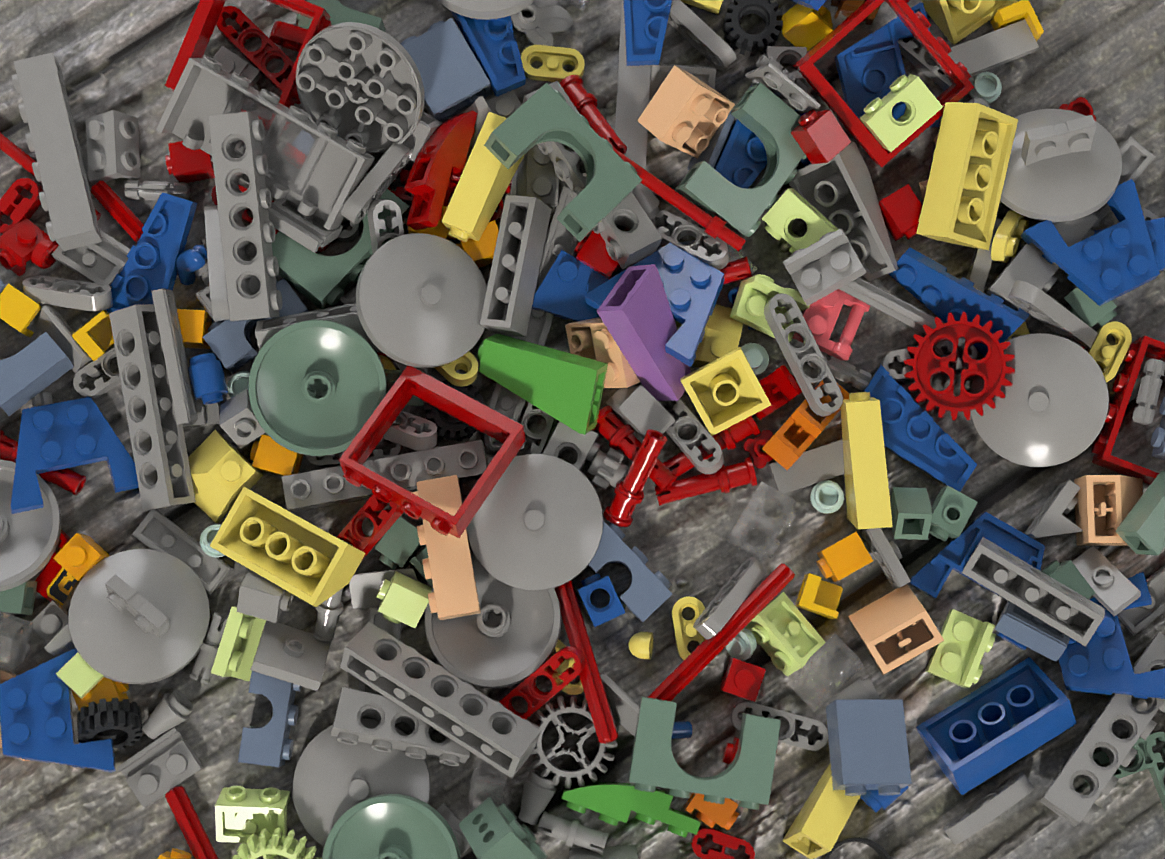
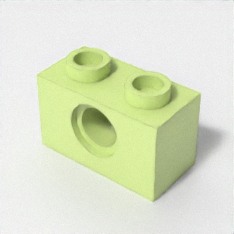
M904 74L897 78L889 87L891 91L882 99L877 97L864 108L865 114L859 118L879 143L890 152L943 108L923 81L914 74L908 76ZM898 102H904L906 106L904 115L894 119L892 116L893 106Z
M794 188L787 189L762 218L767 223L765 229L777 240L785 239L791 245L789 248L791 253L811 246L829 232L839 230ZM796 218L804 220L807 224V232L803 237L795 235L792 231V223Z

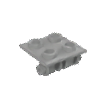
M763 55L756 63L758 68L745 75L752 81V86L761 82L798 114L817 109L821 106L813 99L814 96L810 94L811 89L799 79L796 80L794 75L788 78L789 71L784 69L781 72L783 66L771 56L767 58Z

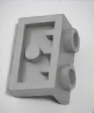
M843 229L823 235L818 242L805 249L793 252L788 259L783 261L785 268L791 275L807 306L867 273Z

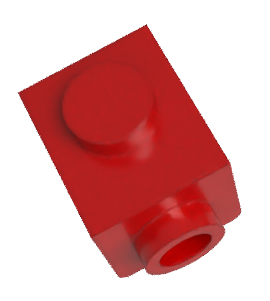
M23 219L0 236V264L5 269L12 270L18 276H22L26 272V262L31 259L34 248L48 234L29 219Z
M785 365L780 366L770 375L759 381L771 406L755 413L756 417L760 421L789 403L802 392L795 377L790 374Z

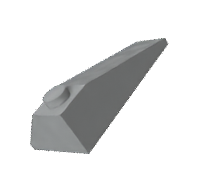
M855 142L846 146L828 163L809 164L797 171L795 177L789 182L790 187L794 188L838 229H843L867 272L863 276L868 281L898 269L869 170Z

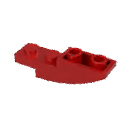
M469 111L450 117L430 136L416 157L404 188L414 195L406 224L417 231L438 225L442 216V206L446 191L450 186V176L463 172L467 163L471 138L475 132L477 112Z

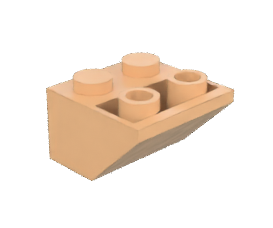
M674 65L637 121L660 141L698 159L700 154L708 147L711 138L718 128L726 121L728 114L735 104L694 75Z
M600 317L565 324L571 354L608 363L604 388H628L640 383L637 375Z
M1085 475L1074 479V483L1081 487L1075 495L1078 498L1075 505L1076 525L1083 530V532L1076 533V545L1128 546L1115 531L1143 495V479L1123 475Z
M907 584L848 616L882 676L944 641L926 609Z

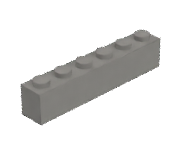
M53 52L14 61L17 74L12 75V81L17 94H21L23 103L18 104L23 122L28 123L30 132L25 133L30 152H35L37 162L32 163L36 180L38 182L42 181L44 191L39 192V198L45 212L49 211L51 221L46 222L49 238L52 242L56 241L63 251L103 242L61 66Z

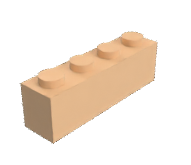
M457 475L416 482L418 491L412 492L453 516L462 505ZM422 518L423 525H417L420 546H427L428 558L422 559L425 579H432L434 592L428 593L431 613H438L440 620L481 613L467 528L460 538L450 533L445 536L435 531L431 527L430 522Z

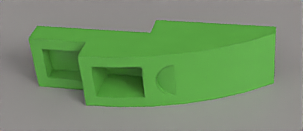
M597 782L585 784V786L581 787L578 785L570 789H564L562 799L567 800L566 807L584 814L586 809L600 813L599 820L617 826L619 821L627 823L631 810L637 812L636 819L654 825L656 820L669 824L667 828L669 832L685 838L688 832L697 835L701 824L698 818L670 808L673 796L669 795V792L657 788L655 792H646L634 789L635 784Z

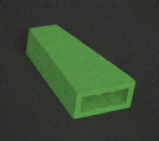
M498 333L484 339L478 350V360L481 361L479 372L580 434L585 435L596 427L608 363Z

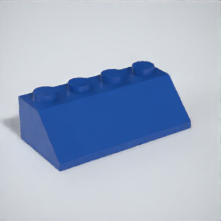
M1028 657L921 723L916 728L943 773L958 792L963 795L1077 723L1070 700L1037 664Z

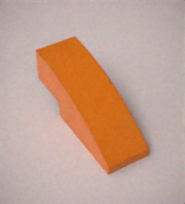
M823 380L818 384L817 387H821L822 385H824ZM838 384L843 399H849L850 393ZM829 395L820 398L822 404L832 401ZM805 399L762 449L783 468L788 470L837 415L841 407L831 415L819 416L812 411Z

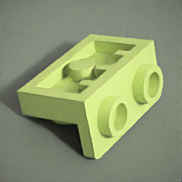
M757 274L741 281L730 317L775 338L764 315V307L772 297L781 293L788 294L796 301L800 311L808 309L810 305H806L799 291L792 288H783L775 284L771 277ZM777 306L775 308L777 314H785L787 312L785 307ZM790 321L788 324L785 323L782 326L783 329L785 330L791 324H794V322ZM794 332L788 334L789 342L792 340Z
M784 592L763 608L746 626L754 634L757 644L761 645L770 656L774 666L786 676L801 669L827 645Z
M232 606L211 673L222 677H234L250 681L251 667L266 620L237 612V607Z
M950 609L940 632L944 641L934 647L925 671L958 686L970 688L972 683L976 684L981 677L983 665L980 662L984 652L988 653L994 644L996 634L992 632L995 625L990 622H982L957 610Z
M242 786L222 788L215 804L216 842L247 843L249 836L255 834L259 837L261 831L265 828L273 835L275 829L280 827L282 835L287 836V806L290 800V791L279 790L274 787L265 789H247Z

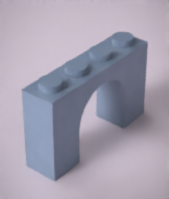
M0 279V294H1V292L4 290V288L6 287V285H5V284L1 281V279ZM47 332L14 356L0 360V407L8 416L74 367L67 355Z

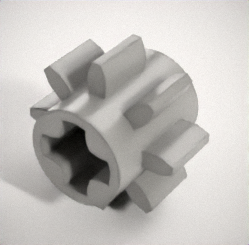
M610 448L608 454L599 450L587 471L595 476L591 483L603 490H606L608 485L616 487L628 469L627 465L621 463L624 455Z

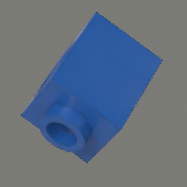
M597 573L581 581L583 587L577 591L594 628L625 614L609 576L601 578L600 574ZM597 589L605 590L610 597L609 604L604 608L594 607L590 602V595L593 591Z

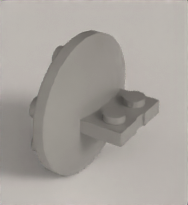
M344 22L323 29L302 50L297 63L296 86L302 107L309 114L311 122L318 126L322 122L338 131L337 135L347 142L349 139H352L367 148L366 153L385 152L394 142H397V144L403 143L416 129L424 109L425 95L422 78L410 54L392 36L367 24Z
M1040 109L1015 117L1018 119L1001 194L1000 201L1028 218L1039 221L1049 220L1052 223L1076 220L1090 215L1110 200L1117 189L1121 177V152L1112 135L1096 122L1092 115L1085 116L1063 109Z
M126 550L103 559L81 579L70 602L69 630L78 653L91 668L104 677L125 684L153 683L179 672L199 652L209 627V601L199 577L180 559L157 550Z

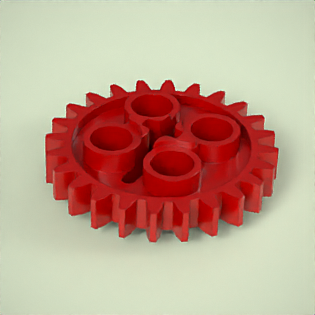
M966 312L962 313L960 321H955L952 313H948V322L944 324L938 317H935L936 327L934 329L924 324L923 328L926 335L924 337L916 334L913 336L919 343L918 347H907V350L914 355V359L904 360V364L913 367V370L907 372L904 376L907 379H915V382L908 389L909 391L920 390L921 393L915 400L920 403L927 399L929 402L926 406V411L930 412L936 406L939 407V418H943L946 412L950 411L952 420L956 421L959 412H963L967 421H970L971 411L976 410L983 417V406L987 404L990 408L996 409L992 399L995 396L1005 399L1006 396L1000 390L1001 387H1012L1013 385L1009 380L1005 379V375L1015 374L1016 371L1014 368L1006 366V363L1015 359V356L1012 354H1004V351L1011 346L1010 341L999 343L1000 338L1004 334L1003 331L999 330L992 334L990 331L993 327V322L989 321L982 327L980 325L981 317L978 314L972 322H968ZM964 337L963 362L969 367L961 372L960 395L954 396L956 372L950 366L958 362L959 339ZM947 340L953 343V351L949 356L939 357L935 354V347L940 341ZM975 343H982L988 348L987 355L981 360H974L969 357L970 347ZM939 373L947 374L950 377V384L943 391H937L932 387V379ZM972 376H979L984 379V388L977 394L969 393L965 387L966 381Z

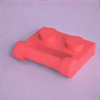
M837 289L810 304V307L805 309L802 315L820 351L847 361L852 353L851 344L864 312L869 311L870 305ZM843 304L852 309L839 341L834 342L829 340ZM794 332L792 338L803 343L801 335Z

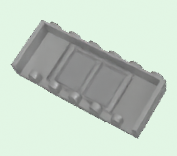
M205 55L203 58H189L156 131L160 133H173L184 139L182 144L187 148L193 150L201 149L212 156L208 116L239 112L257 114L264 125L265 137L264 140H261L262 154L266 155L268 161V173L264 175L265 184L270 189L271 196L279 200L286 198L299 206L297 211L306 216L315 215L326 222L324 228L327 230L338 228L344 218L341 215L344 204L366 177L375 157L366 153L367 148L361 143L349 139L347 142L337 136L338 131L322 122H320L319 126L308 120L309 114L295 106H291L289 109L280 104V97L265 89H262L261 92L250 86L251 80L235 72L231 75L221 69L222 64L217 60ZM243 140L235 146L237 158L245 154L246 145ZM246 174L241 177V179L250 183Z

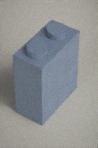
M453 18L446 22L438 21L431 25L426 33L418 37L411 36L401 43L414 60L420 72L424 86V104L430 115L438 121L442 122L468 108L478 97L483 96V98H486L492 94L489 79Z
M903 699L834 700L826 706L833 790H845L846 796L865 795L866 790H879V795L889 796L900 794V789L912 784Z

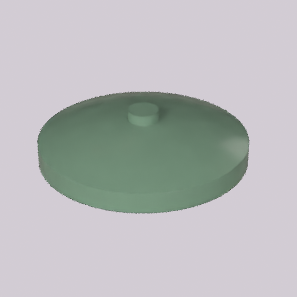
M305 320L289 325L277 332L258 352L249 376L251 407L263 430L286 449L310 456H326L345 451L387 394L385 370L373 346L354 329L330 320Z
M382 794L356 804L339 818L328 835L322 859H461V853L456 836L450 825L433 807L411 796Z

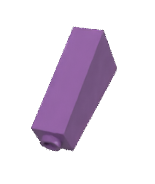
M655 264L629 266L599 307L597 313L643 387L657 401H678L685 392L680 378L691 373V369L688 365L666 353L665 344L676 333L677 327L658 269Z

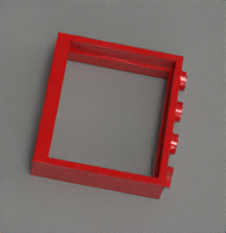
M226 0L199 1L165 84L173 92L189 58L203 57ZM266 0L312 19L279 101L280 104L290 109L291 106H294L296 99L300 100L296 86V69L301 52L316 34L331 26V21L329 20L331 16L324 8L305 0ZM241 109L240 112H249V111H246V110H244V109ZM273 114L271 121L258 116L263 122L264 130L269 131L277 114ZM287 121L283 130H288L291 122Z
M910 0L865 1L794 65L871 159L880 167L886 165L943 115L946 102H958L975 88L968 80L972 77L968 73V69L960 61L955 64L948 55L952 52L949 45L940 36L935 39L928 30L931 27L930 22L920 11L914 13L907 4ZM884 1L888 3L953 83L936 98L943 108L892 152L879 144L814 66L815 62Z
M1144 335L1131 343L1123 359L1126 361L1123 373L1120 372L1114 381L1112 390L1116 393L1113 402L1108 404V412L1102 434H1099L1094 440L1091 451L1095 453L1092 463L1129 477L1141 478L1144 483L1151 485L1159 473L1111 455L1144 356L1165 362V343Z
M407 365L340 457L339 462L344 473L343 476L349 483L356 487L364 485L371 489L374 496L385 503L392 501L400 505L401 510L414 519L419 517L430 522L431 527L442 535L447 536L450 533L460 538L524 444V426L424 372ZM413 395L503 443L454 516L363 466Z

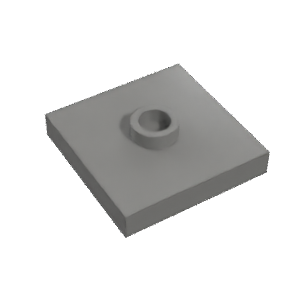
M266 620L251 670L318 691L331 641H320L314 638L312 633Z

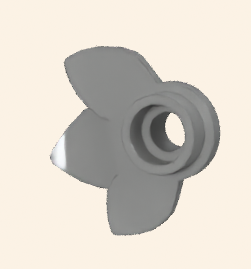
M535 0L525 9L510 15L514 28L524 32L532 45L553 46L552 34L568 30L573 26L574 22L570 14L564 8L557 5L558 0ZM522 12L530 14L531 18L524 17Z

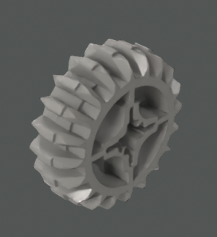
M571 695V705H565L563 696H558L557 702L559 707L554 709L550 701H547L545 707L549 713L546 716L540 710L534 713L541 720V723L538 725L530 722L534 727L541 730L535 745L536 747L530 754V756L538 754L539 757L531 763L532 768H537L543 764L546 768L541 772L540 777L546 778L549 772L554 773L555 775L552 779L554 786H557L560 776L565 777V788L567 789L571 788V778H577L579 787L585 786L583 776L586 774L589 775L592 782L597 781V776L593 770L597 767L601 772H607L608 769L601 763V760L603 758L608 761L614 760V755L605 751L606 747H617V742L600 743L596 756L590 762L582 747L584 741L596 730L590 710L587 709L586 697L583 700L582 707L576 705V695ZM578 713L584 715L592 722L579 729H573L567 725L560 714ZM552 720L559 733V740L552 748L544 751L542 743L543 733L547 724ZM561 726L564 727L566 732H572V736L574 733L580 735L586 731L577 741L578 751L581 756H578L575 750L571 751L570 747L568 750L563 747L555 751L565 741L564 731ZM562 754H569L576 759L581 768L573 770L563 769L556 766L551 760Z

